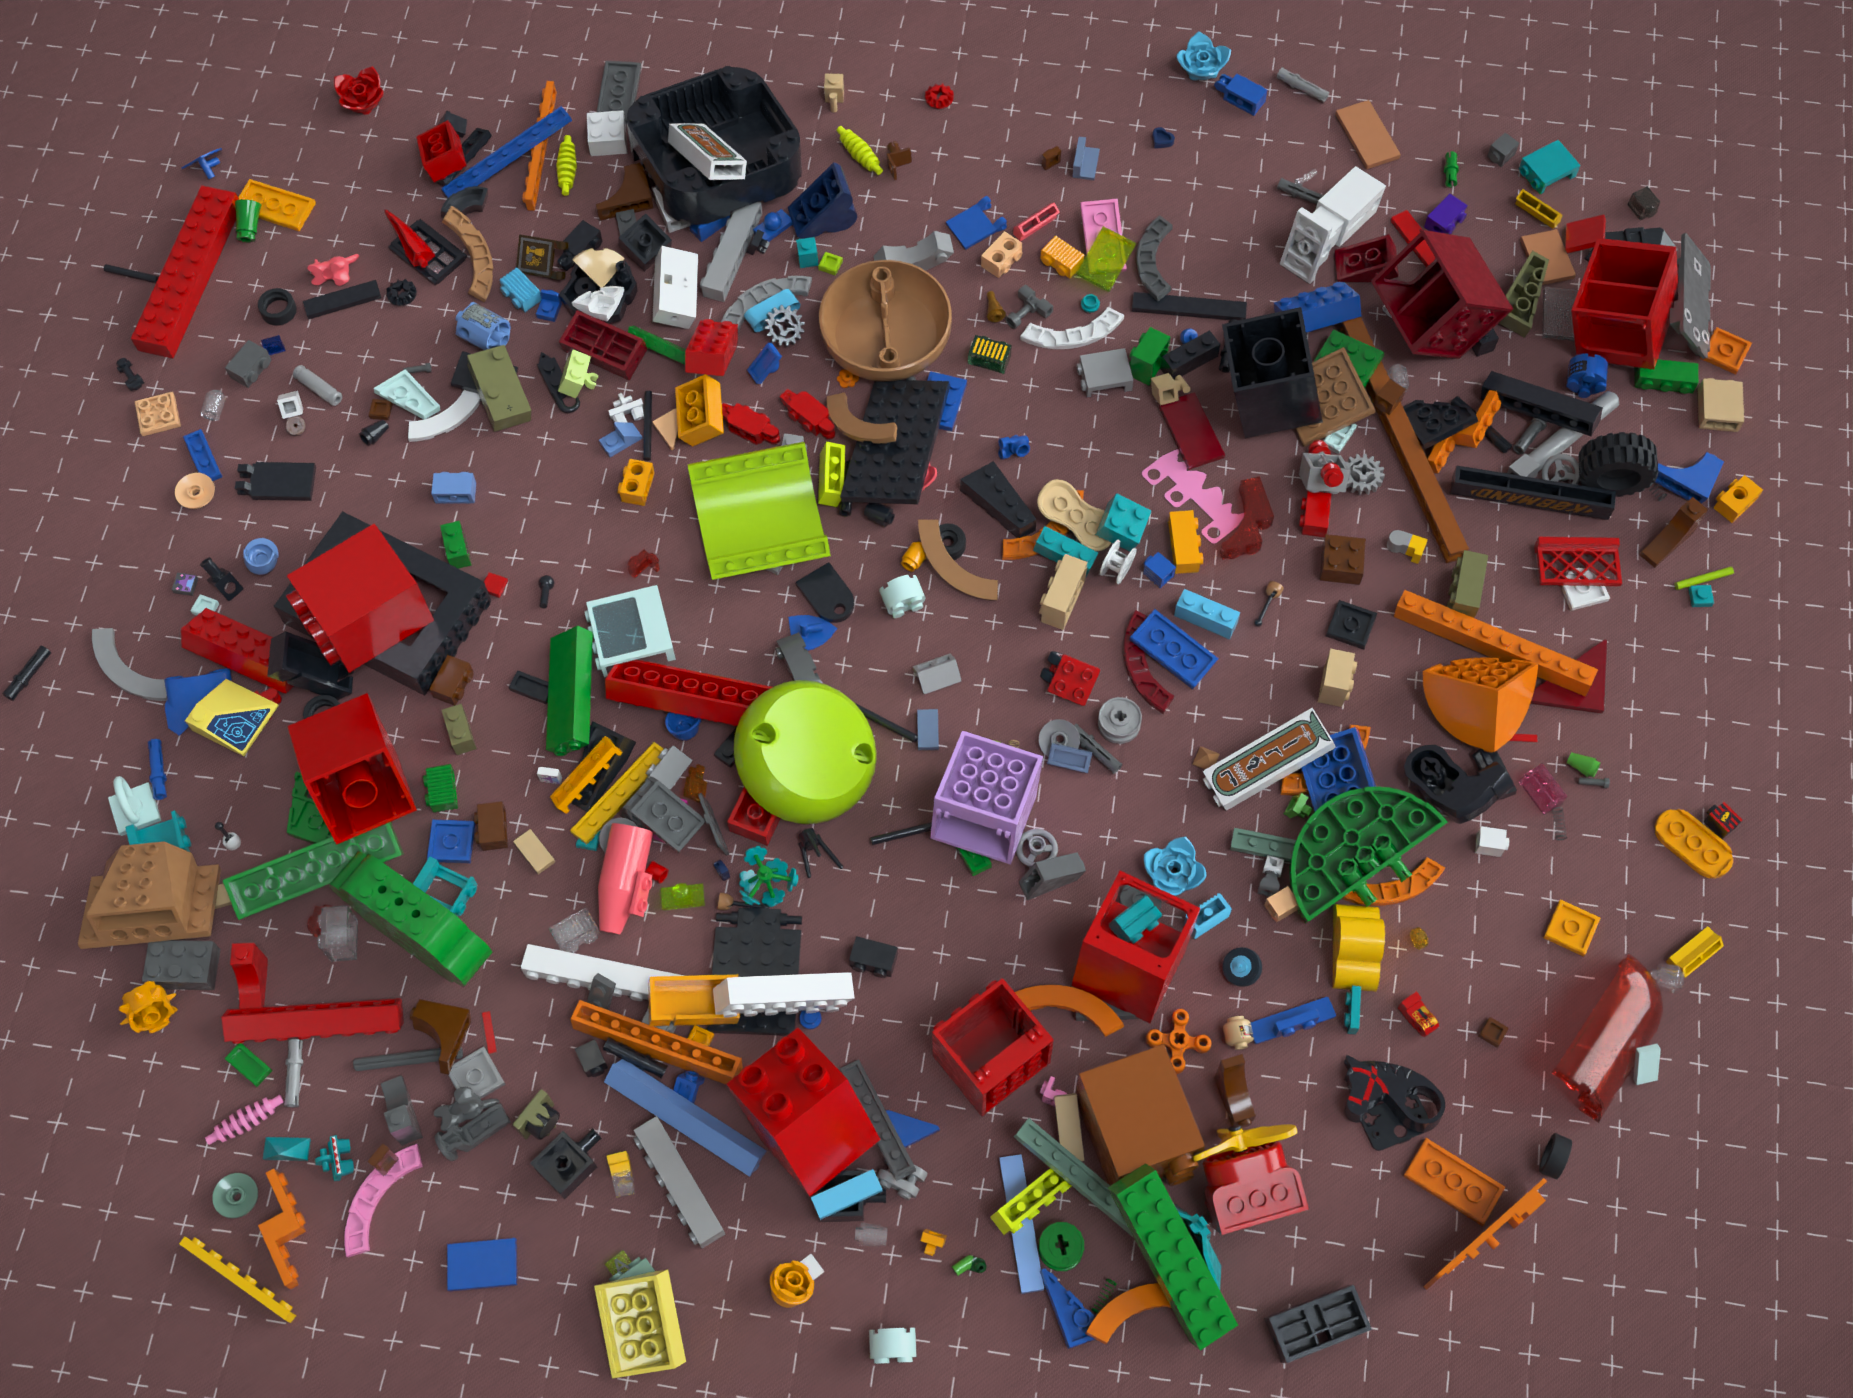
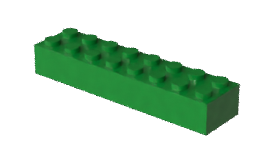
M388 822L337 845L333 837H330L222 881L236 916L240 920L330 884L357 851L365 855L370 854L383 863L404 855L391 822Z
M1145 1163L1107 1188L1189 1341L1201 1351L1237 1327L1238 1323L1157 1171Z

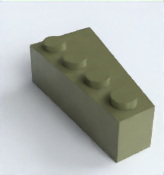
M1533 250L1505 295L1513 310L1499 322L1502 326L1524 338L1532 328L1533 317L1549 263V259Z

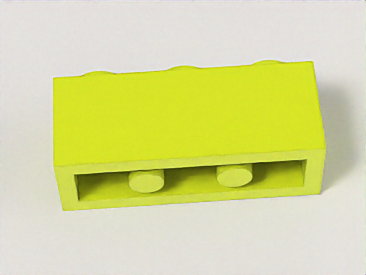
M826 442L820 453L818 504L837 507L841 501L840 496L844 486L845 445Z

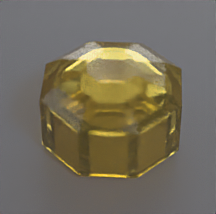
M1417 927L1410 931L1409 934L1414 947L1420 950L1428 946V937L1422 928Z

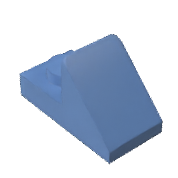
M614 422L615 431L599 439V443L608 456L612 457L643 439L633 423Z

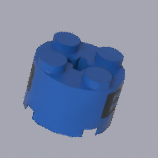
M1580 354L1571 358L1568 365L1567 387L1581 398H1588L1590 395L1604 392L1607 386L1608 362L1605 358L1596 354L1595 357H1588V354Z

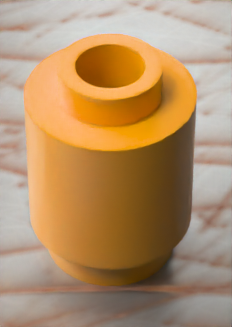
M912 542L902 556L901 565L910 572L918 569L927 557L921 542Z

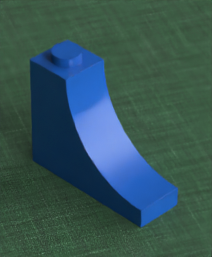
M1706 452L1697 460L1694 466L1676 469L1658 463L1659 474L1655 482L1686 500L1694 497L1702 504L1708 499L1724 461Z

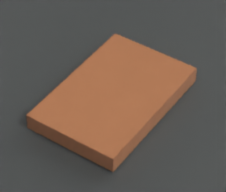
M1557 229L1521 236L1520 242L1527 258L1533 250L1549 259L1542 285L1575 278L1576 273Z

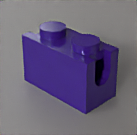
M1449 194L1427 216L1424 228L1428 231L1451 234L1456 224H1461L1466 218L1467 214L1464 211L1468 205L1452 194Z

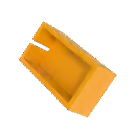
M738 975L650 977L648 982L649 1026H669L671 1021H673L674 1026L737 1024L740 1014L725 1018L723 1014H715L713 988L726 978L738 977Z

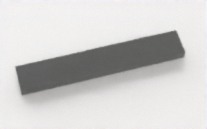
M859 1059L840 1068V1072L848 1079L881 1139L877 1142V1145L895 1180L898 1181L916 1172L912 1160Z

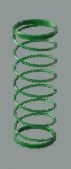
M1106 1279V1281L1113 1284L1114 1286L1117 1285V1283L1112 1281L1111 1279ZM1092 1308V1309H1091L1092 1311H1094V1312L1097 1313V1314H1098V1312H1100L1099 1310H1097V1309H1095V1308Z

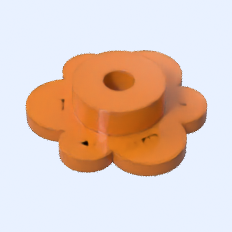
M843 369L839 372L837 381L842 388L854 387L855 383L859 381V376Z

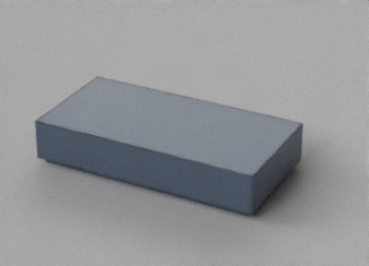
M938 709L917 710L918 750H939Z
M1052 743L1047 764L1088 773L1093 752Z

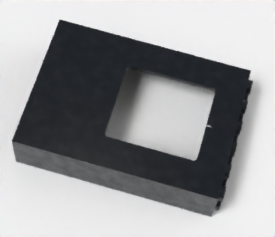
M342 511L304 565L370 525ZM380 530L411 575L448 594L433 614L434 621L423 628L411 646L399 642L363 665L425 696L430 691L429 689L447 655L455 657L460 644L466 641L471 628L477 625L482 612L490 606L491 598L484 581ZM290 583L275 603L274 608L285 625L313 638L312 635H309L286 598L287 594L295 590Z

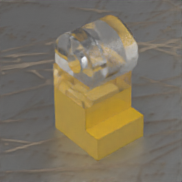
M627 1151L607 1155L616 1197L620 1198L635 1194L634 1178Z

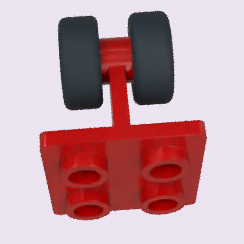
M1051 651L1047 658L1052 663L1050 669L1043 668L1040 675L1043 680L1050 683L1047 689L1048 692L1085 706L1100 673V668L1066 654Z

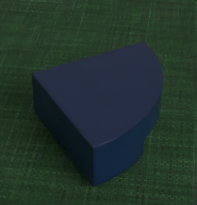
M721 859L713 863L722 880L725 881L730 878L729 870Z

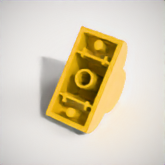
M1334 904V989L1350 990L1352 986H1361L1362 991H1377L1380 979V963L1383 958L1385 944V926L1383 919H1380L1378 907Z

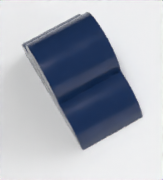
M834 162L787 207L798 238L803 239L816 237L825 231L839 232L846 230L857 220L853 198L843 169Z

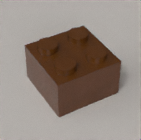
M1325 534L1321 553L1320 581L1360 585L1364 574L1366 539Z

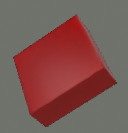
M489 572L484 583L490 595L500 598L508 580L505 577Z

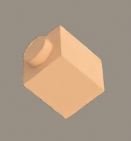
M1288 886L1267 898L1264 904L1276 923L1298 910L1293 892Z

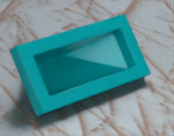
M266 1137L263 1160L308 1161L311 1139Z

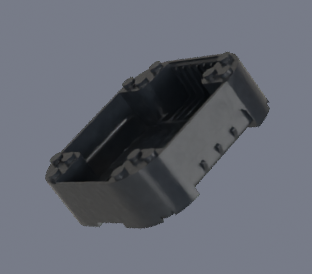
M725 66L640 96L627 112V127L632 158L634 161H641L640 163L646 169L649 178L654 182L656 189L662 195L665 212L679 222L683 219L690 221V224L693 225L707 224L730 216V212L761 200L764 203L791 192L798 185V180L802 176L799 132L763 78L751 70ZM669 124H705L747 161L745 179L709 180L668 142Z

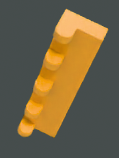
M604 736L550 796L559 810L567 814L570 811L567 806L574 798L578 800L582 798L580 792L588 783L592 785L596 783L593 777L602 767L605 769L610 767L607 762L615 753L619 756L623 753L613 744L611 739Z

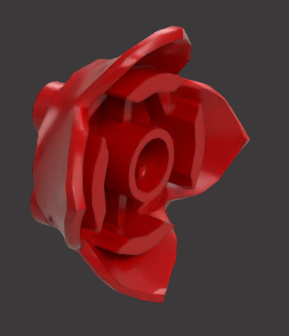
M373 66L361 70L356 78L347 74L334 76V88L340 97L338 100L340 106L353 112L368 115L378 105L384 94L383 89L380 88L379 74Z

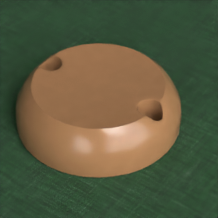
M896 260L870 261L859 264L842 273L828 287L819 310L820 333L831 357L852 374L872 381L891 382L903 380L925 370L943 352L947 345L952 325L950 301L942 285L922 268Z

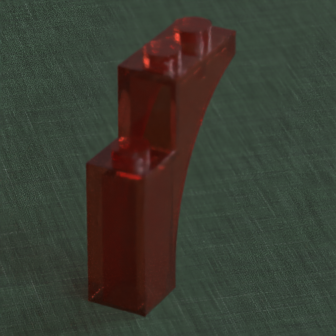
M1260 476L1241 480L1239 493L1243 502L1244 518L1235 534L1222 543L1220 550L1222 560L1227 558L1235 559L1244 554L1252 555L1260 551L1263 541L1258 529L1265 530L1272 526L1274 514Z

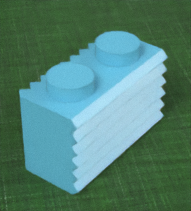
M518 268L500 278L501 292L505 297L509 296L512 299L511 301L517 309L521 308L526 312L541 301V291Z
M1220 893L1204 902L1203 905L1200 904L1201 909L1191 936L1196 939L1229 917L1232 909ZM1186 914V916H1185V920H1184V924H1183L1184 926H1185V924H1186V922H1187V920H1188L1187 914Z

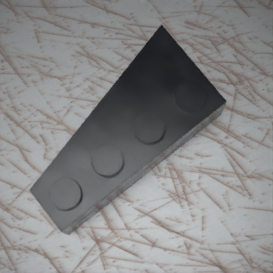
M994 461L960 479V491L972 498L975 504L984 508L992 518H996L1016 538L1025 537L1036 531L1037 519Z

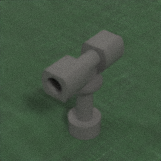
M1024 285L1018 291V297L1024 301V307L1016 314L1011 312L1005 317V320L1011 328L1016 329L1021 324V319L1028 312L1034 313L1037 311L1047 318L1053 312V305L1044 298L1038 299L1035 296V291Z

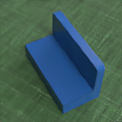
M730 216L707 224H692L689 228L703 242L724 227Z

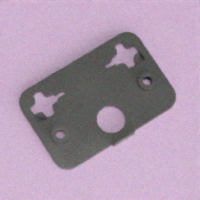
M699 793L700 803L705 811L704 818L706 823L710 824L715 842L726 855H729V850L712 807L704 795Z

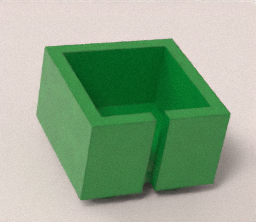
M1152 327L1146 333H1142L1139 345L1133 347L1129 356L1131 357L1129 365L1134 379L1150 386L1151 378L1155 377L1160 370L1162 356L1168 353L1170 336Z

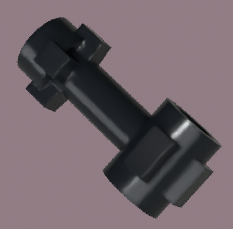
M121 358L116 362L118 371L120 373L124 372L128 378L125 381L127 387L131 391L141 388L145 382L139 374L134 375L130 368L132 363L126 358Z

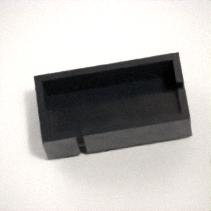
M287 631L271 639L268 677L282 682L287 680V683L319 695H330L337 700L352 694L353 677L349 675L353 674L354 670L349 673L341 660L330 665L316 642Z

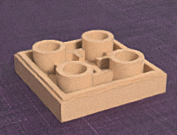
M173 392L135 401L142 436L181 427Z

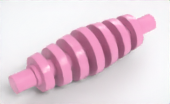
M281 1095L273 1099L263 1098V1105L259 1101L254 1102L256 1109H253L249 1104L245 1106L247 1114L242 1108L238 1109L237 1114L239 1118L232 1113L229 1116L231 1123L224 1119L221 1122L222 1128L216 1125L214 1127L215 1131L205 1137L207 1143L210 1145L217 1140L223 1143L227 1141L226 1135L231 1139L235 1138V1130L239 1135L244 1134L242 1126L249 1132L253 1129L250 1122L252 1121L255 1126H258L260 1124L258 1117L260 1116L264 1121L268 1118L266 1112L273 1115L275 1107L284 1103Z

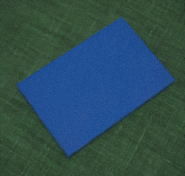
M516 1238L447 1244L448 1291L517 1285Z

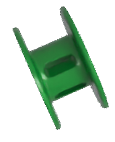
M1056 1222L1049 1225L1042 1232L1039 1240V1255L1042 1262L1048 1268L1066 1272L1073 1269L1081 1261L1084 1252V1238L1074 1225L1067 1222ZM1059 1238H1061L1063 1246H1067L1064 1250L1065 1255L1061 1254L1060 1248H1056L1058 1247Z

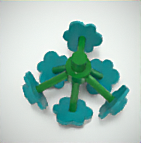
M761 846L748 849L745 852L744 861L748 862L749 865L757 864L759 869L757 874L753 870L742 871L739 874L741 879L739 885L744 887V891H739L743 895L742 900L745 901V904L753 905L756 903L760 905V902L753 896L759 890L760 885L766 883L768 891L763 893L762 903L773 907L783 902L785 891H778L777 888L773 889L770 881H787L788 892H791L792 888L796 887L799 881L796 869L791 868L787 876L788 864L785 861L775 858L773 861H768L765 866L761 861L764 860L767 849L761 848Z

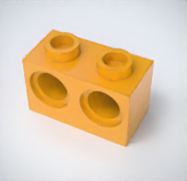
M629 459L628 466H625L623 470V482H620L618 486V494H620L622 502L645 506L655 474L653 463Z

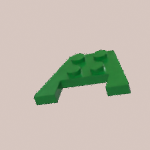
M296 771L287 834L315 844L332 837L313 799L307 798L309 791L303 782L301 773Z

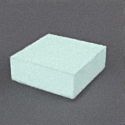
M200 594L190 611L196 616L205 608L216 611L219 602Z

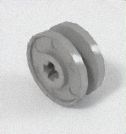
M1116 697L1109 699L1102 705L1099 711L1098 728L1100 734L1112 743L1123 744L1130 742L1140 731L1142 721L1140 708L1134 701L1128 698Z

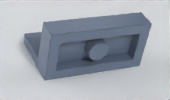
M1079 137L1073 165V178L1094 180L1100 149L1085 147L1086 137Z

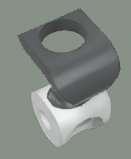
M1267 855L1262 872L1266 876L1260 882L1258 894L1272 896L1278 892L1280 884L1277 877L1281 875L1284 859Z

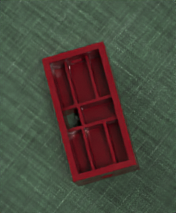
M578 310L559 340L564 352L571 354L572 350H576L591 356L589 363L629 381L648 349L642 338Z

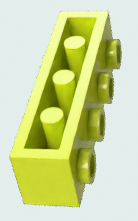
M1050 1168L990 1216V1218L1003 1235L1009 1231L1014 1234L1024 1226L1021 1221L1026 1217L1029 1220L1040 1213L1038 1208L1042 1204L1047 1207L1057 1199L1054 1195L1059 1190L1063 1194L1072 1186Z

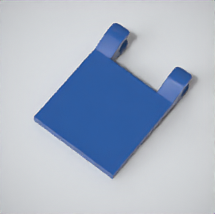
M988 196L983 197L974 206L946 221V225L965 250L995 232L1003 231L1007 228V220L1004 217H1000L992 224L984 214V210L991 208V200Z

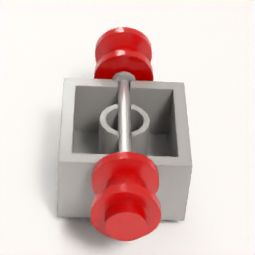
M1313 441L1309 445V453L1302 454L1299 476L1306 490L1314 493L1327 491L1332 494L1346 492L1350 470L1341 455H1331L1330 449L1324 441Z

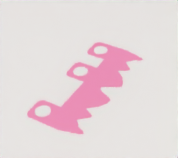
M1179 449L1163 455L1143 470L1142 476L1152 485L1158 484L1167 476L1177 484L1165 493V498L1174 507H1180L1191 498L1214 520L1202 529V534L1213 544L1233 531L1246 515V513L1232 514L1231 503L1222 505L1223 495L1220 487L1202 489L1206 474L1199 471H1187L1186 463L1177 461ZM1157 469L1160 472V477L1152 480L1148 477V471ZM1172 492H1181L1183 499L1180 502L1172 501L1170 498ZM1211 527L1218 528L1220 531L1219 537H1209L1207 534L1208 529Z

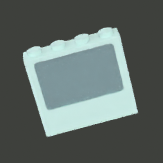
M657 585L586 602L588 610L584 612L587 623L591 622L588 630L593 632V638L595 639V642H592L594 654H598L599 657L595 658L597 669L602 670L604 677L608 675L606 669L608 666L666 652L668 661L676 660Z

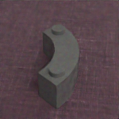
M799 632L776 641L778 648H775L779 660L783 659L793 681L808 680L822 683L818 674L813 672L816 670V666L811 654L805 649L806 644Z

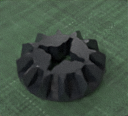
M397 279V282L390 283V287L386 288L387 299L390 303L397 306L411 303L417 294L413 282H409L406 279L403 281ZM401 289H404L405 292H401V294H398L397 291H401Z

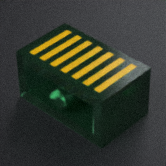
M975 335L968 353V364L1005 374L1011 358L1012 345L1004 341L992 340L986 336Z

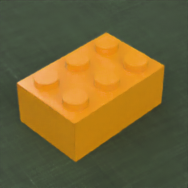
M704 374L675 387L679 439L693 447L724 433L719 382Z

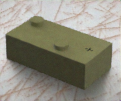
M505 345L467 355L468 369L494 432L531 421V408Z

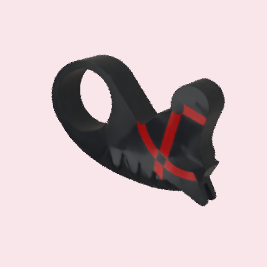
M1346 1055L1344 1064L1348 1072L1344 1080L1349 1088V1098L1344 1112L1350 1121L1355 1123L1363 1121L1368 1109L1375 1107L1379 1102H1385L1397 1118L1413 1131L1427 1132L1439 1124L1445 1111V1099L1440 1090L1426 1077L1400 1065L1380 1061L1360 1062ZM1410 1093L1412 1095L1426 1096L1435 1104L1437 1115L1430 1119L1416 1118L1407 1110L1405 1097Z

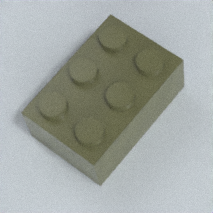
M1464 550L1462 556L1457 557L1456 565L1453 567L1451 574L1453 582L1449 587L1448 595H1450V599L1447 601L1446 607L1475 618L1480 607L1488 555Z

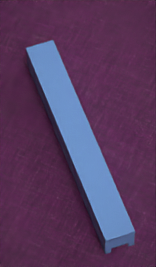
M622 1059L612 1064L604 1083L749 1177L758 1169L759 1163L766 1153L765 1149L630 1062Z

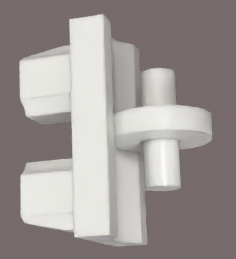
M622 393L618 394L619 400L613 402L616 408L608 410L610 420L614 422L627 423L624 415L629 413L632 414L634 421L644 418L642 400L633 401L631 395L624 398Z

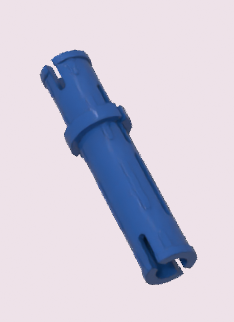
M151 739V741L147 742L151 769L149 781L152 783L153 799L162 800L167 797L165 788L167 776L164 774L162 741L160 739Z

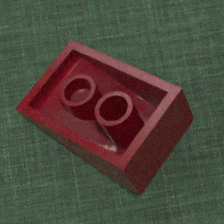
M1387 234L1336 249L1335 259L1338 282H1371L1376 276L1375 273L1379 274L1397 256L1396 246L1390 235ZM1398 265L1384 279L1390 280L1399 277Z

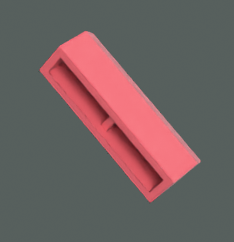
M1055 202L1048 204L1013 227L1014 236L1021 242L1056 219L1057 214L1060 212ZM1048 213L1050 214V215H1049L1048 217H1046L1045 219H1043V220H1041V221L1039 220V219H1041L1042 217H1044L1045 215H1047ZM1032 224L1034 225V226H1032L1031 228H1029L1028 230H1026L1025 232L1023 231L1024 229H1026V228L1029 227L1030 225H1032Z

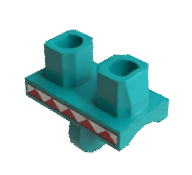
M337 1135L329 1137V1155H327L326 1148L320 1149L321 1156L315 1159V1165H322L323 1172L330 1171L329 1164H331L333 1181H340L342 1176L353 1173L354 1165L352 1159L340 1160V1154L350 1153L351 1151L349 1139H337Z

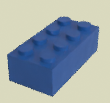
M1336 282L1329 287H1319L1315 291L1302 292L1298 296L1286 297L1278 302H1274L1275 313L1301 307L1306 333L1362 316L1360 295L1345 282Z

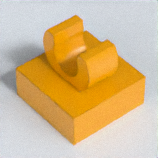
M925 1229L920 1240L927 1243L924 1253L933 1256L937 1246L942 1248L945 1245L947 1235Z

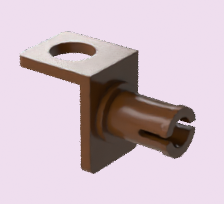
M893 141V144L890 142L887 145L890 153L886 155L888 169L893 179L897 180L896 167L911 163L912 157L909 147L900 149L898 143Z

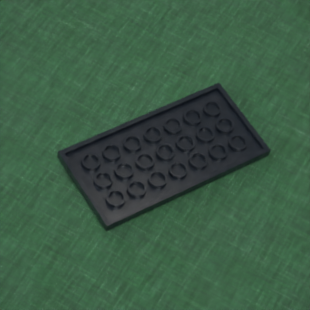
M874 381L863 421L873 424L895 422L897 425L896 441L888 443L856 442L840 496L842 502L918 505L949 393V381Z

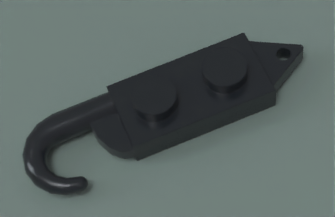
M541 352L537 367L557 407L564 413L575 412L580 406L579 398H576L574 406L567 407L563 399L568 395L558 392L563 373L555 357L551 358Z

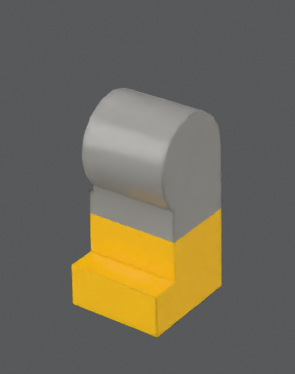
M1395 530L1389 535L1387 548L1393 553L1401 552L1411 556V562L1419 564L1428 539L1401 530Z

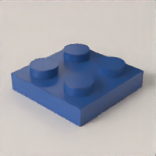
M432 820L427 860L429 857H432L438 862L471 863L475 822Z

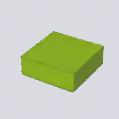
M825 252L818 265V270L836 276L843 262V257Z

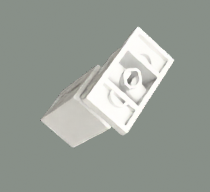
M1355 166L1318 201L1313 213L1302 207L1297 211L1280 265L1309 284L1314 281L1319 266L1327 260L1331 248L1334 245L1340 247L1376 213L1386 185Z

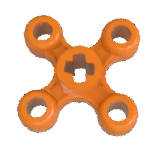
M1177 1009L1173 1012L1171 1020L1174 1030L1171 1033L1164 1034L1157 1029H1152L1145 1038L1147 1045L1151 1048L1164 1044L1172 1052V1057L1170 1058L1172 1065L1173 1063L1180 1065L1179 1067L1173 1065L1176 1074L1182 1073L1185 1069L1186 1063L1183 1053L1186 1050L1194 1049L1198 1053L1203 1054L1207 1053L1212 1045L1211 1039L1207 1035H1199L1197 1037L1188 1035L1185 1031V1026L1189 1021V1014L1184 1009ZM1181 1016L1183 1020H1179L1177 1017ZM1151 1037H1156L1158 1040L1154 1041ZM1175 1038H1176L1177 1040L1181 1039V1040H1182V1044H1180V1043L1176 1044V1043L1174 1042V1041H1175ZM1204 1042L1206 1046H1201L1199 1043Z

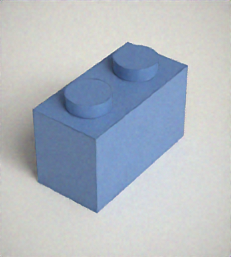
M441 472L433 474L431 494L435 503H475L476 480L473 473Z

